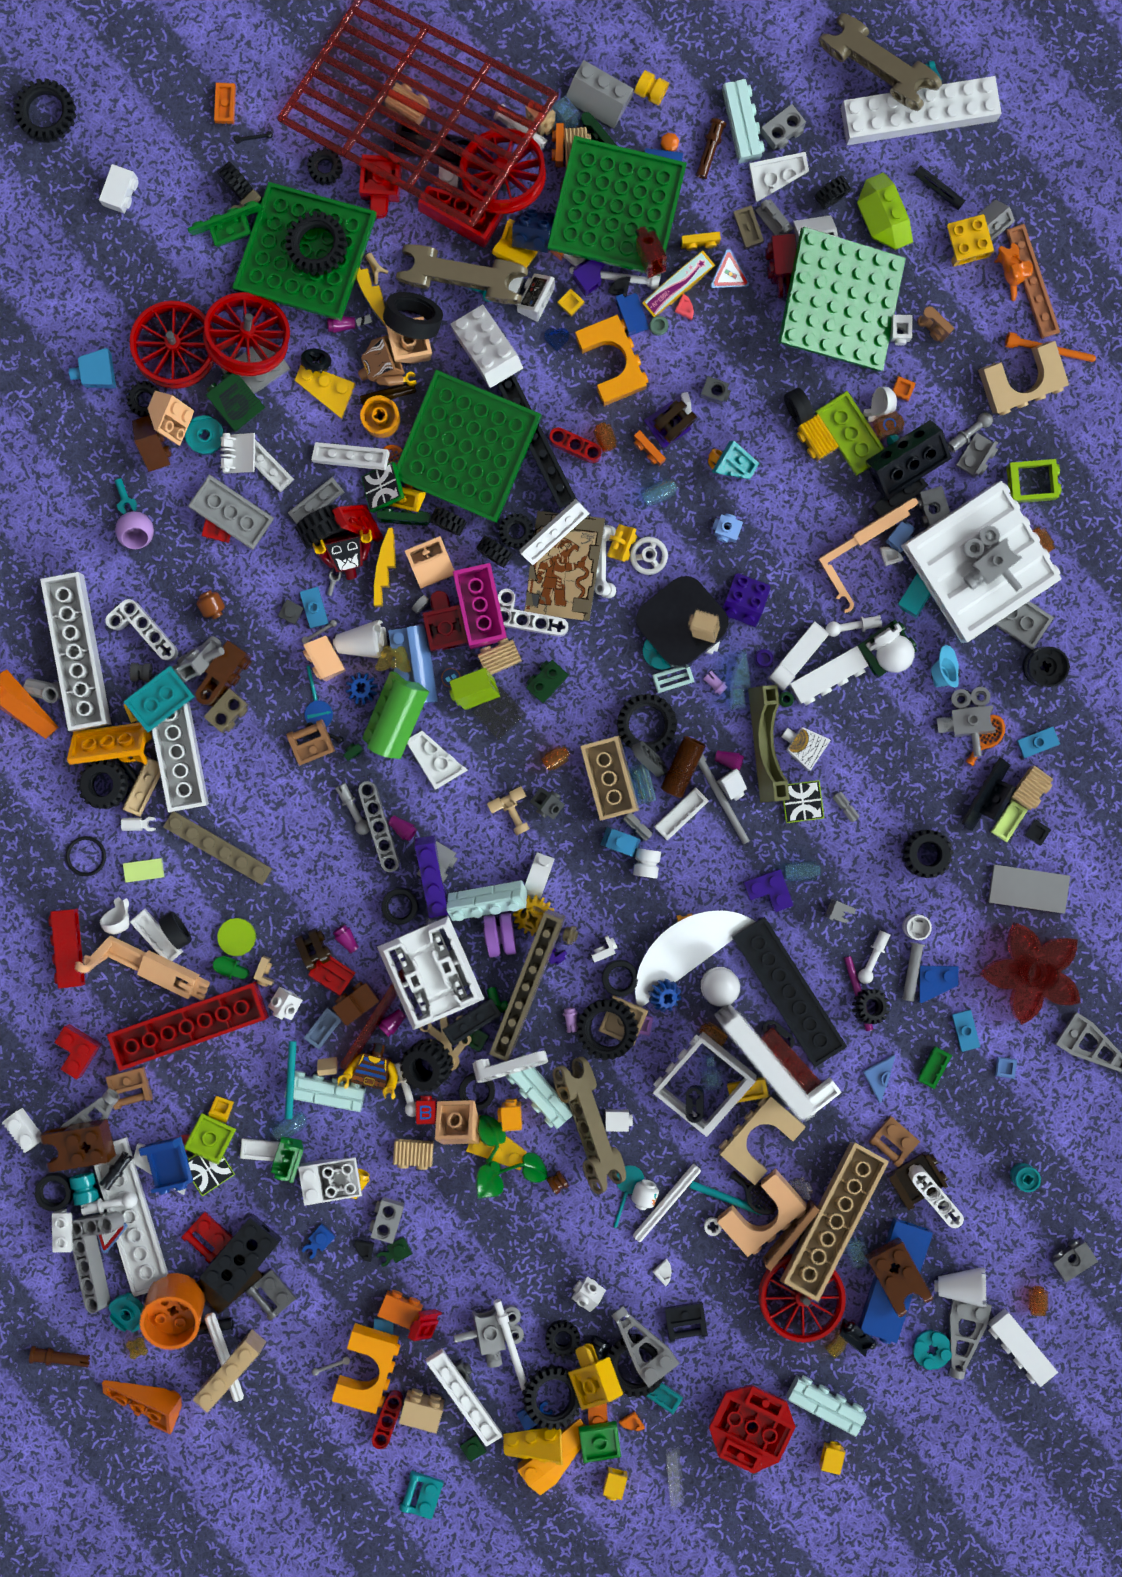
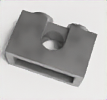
M942 486L917 494L918 504L916 506L918 509H922L923 516L921 517V522L924 528H928L950 513ZM929 505H934L937 508L936 514L929 512Z
M1081 1238L1079 1240H1071L1068 1243V1248L1063 1251L1062 1249L1056 1250L1049 1259L1061 1279L1065 1282H1068L1098 1262L1086 1242ZM1071 1254H1075V1260L1068 1262V1257Z

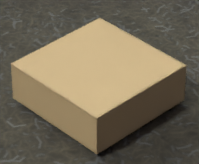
M337 1057L318 1059V1076L337 1074Z

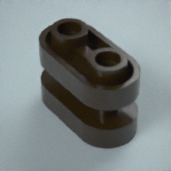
M683 400L680 402L674 401L669 406L670 410L665 415L661 413L654 420L656 422L654 427L659 432L663 429L666 430L667 434L664 438L669 443L680 436L698 418L693 411L687 415L684 411L687 405ZM679 416L681 421L673 428L670 423Z
M316 928L308 931L309 938L307 939L302 935L294 938L301 958L309 971L317 968L316 961L320 960L324 964L330 961V956H332L329 947L324 945L323 941L326 939L323 932ZM312 944L316 951V953L314 954L311 953L309 946Z

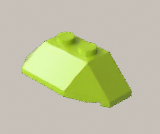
M884 172L866 179L857 205L871 238L894 250L913 243L910 220L893 181Z

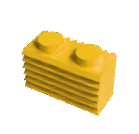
M819 414L797 428V436L802 443L805 442L809 447L807 452L812 459L816 458L819 461L839 447Z

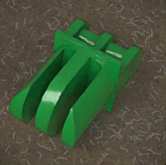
M220 956L213 962L214 971L228 977L229 980L233 979L234 976L239 979H245L250 974L247 968L239 966L240 960L237 961L227 956Z

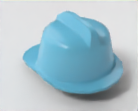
M948 645L942 646L939 660L931 668L935 687L949 685L955 688L959 684V664L955 651Z

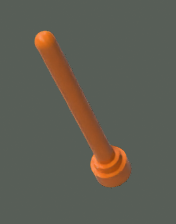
M1008 332L1005 341V347L1012 349L1018 346L1031 349L1043 344L1022 339L1020 336H1017V333ZM1057 347L1059 354L1062 356L1088 362L1096 360V356L1093 354Z

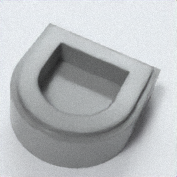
M423 595L414 604L412 610L419 614L430 602V599Z

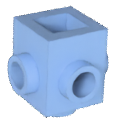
M728 513L725 515L721 514L719 519H715L712 527L715 530L714 536H717L719 541L735 543L743 522L736 520L734 515Z

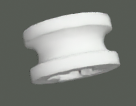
M708 1218L704 1223L705 1232L710 1236H716L720 1233L722 1227L717 1223V1218ZM710 1222H714L715 1225H718V1228H715V1231H711L710 1228H707V1226L710 1225Z

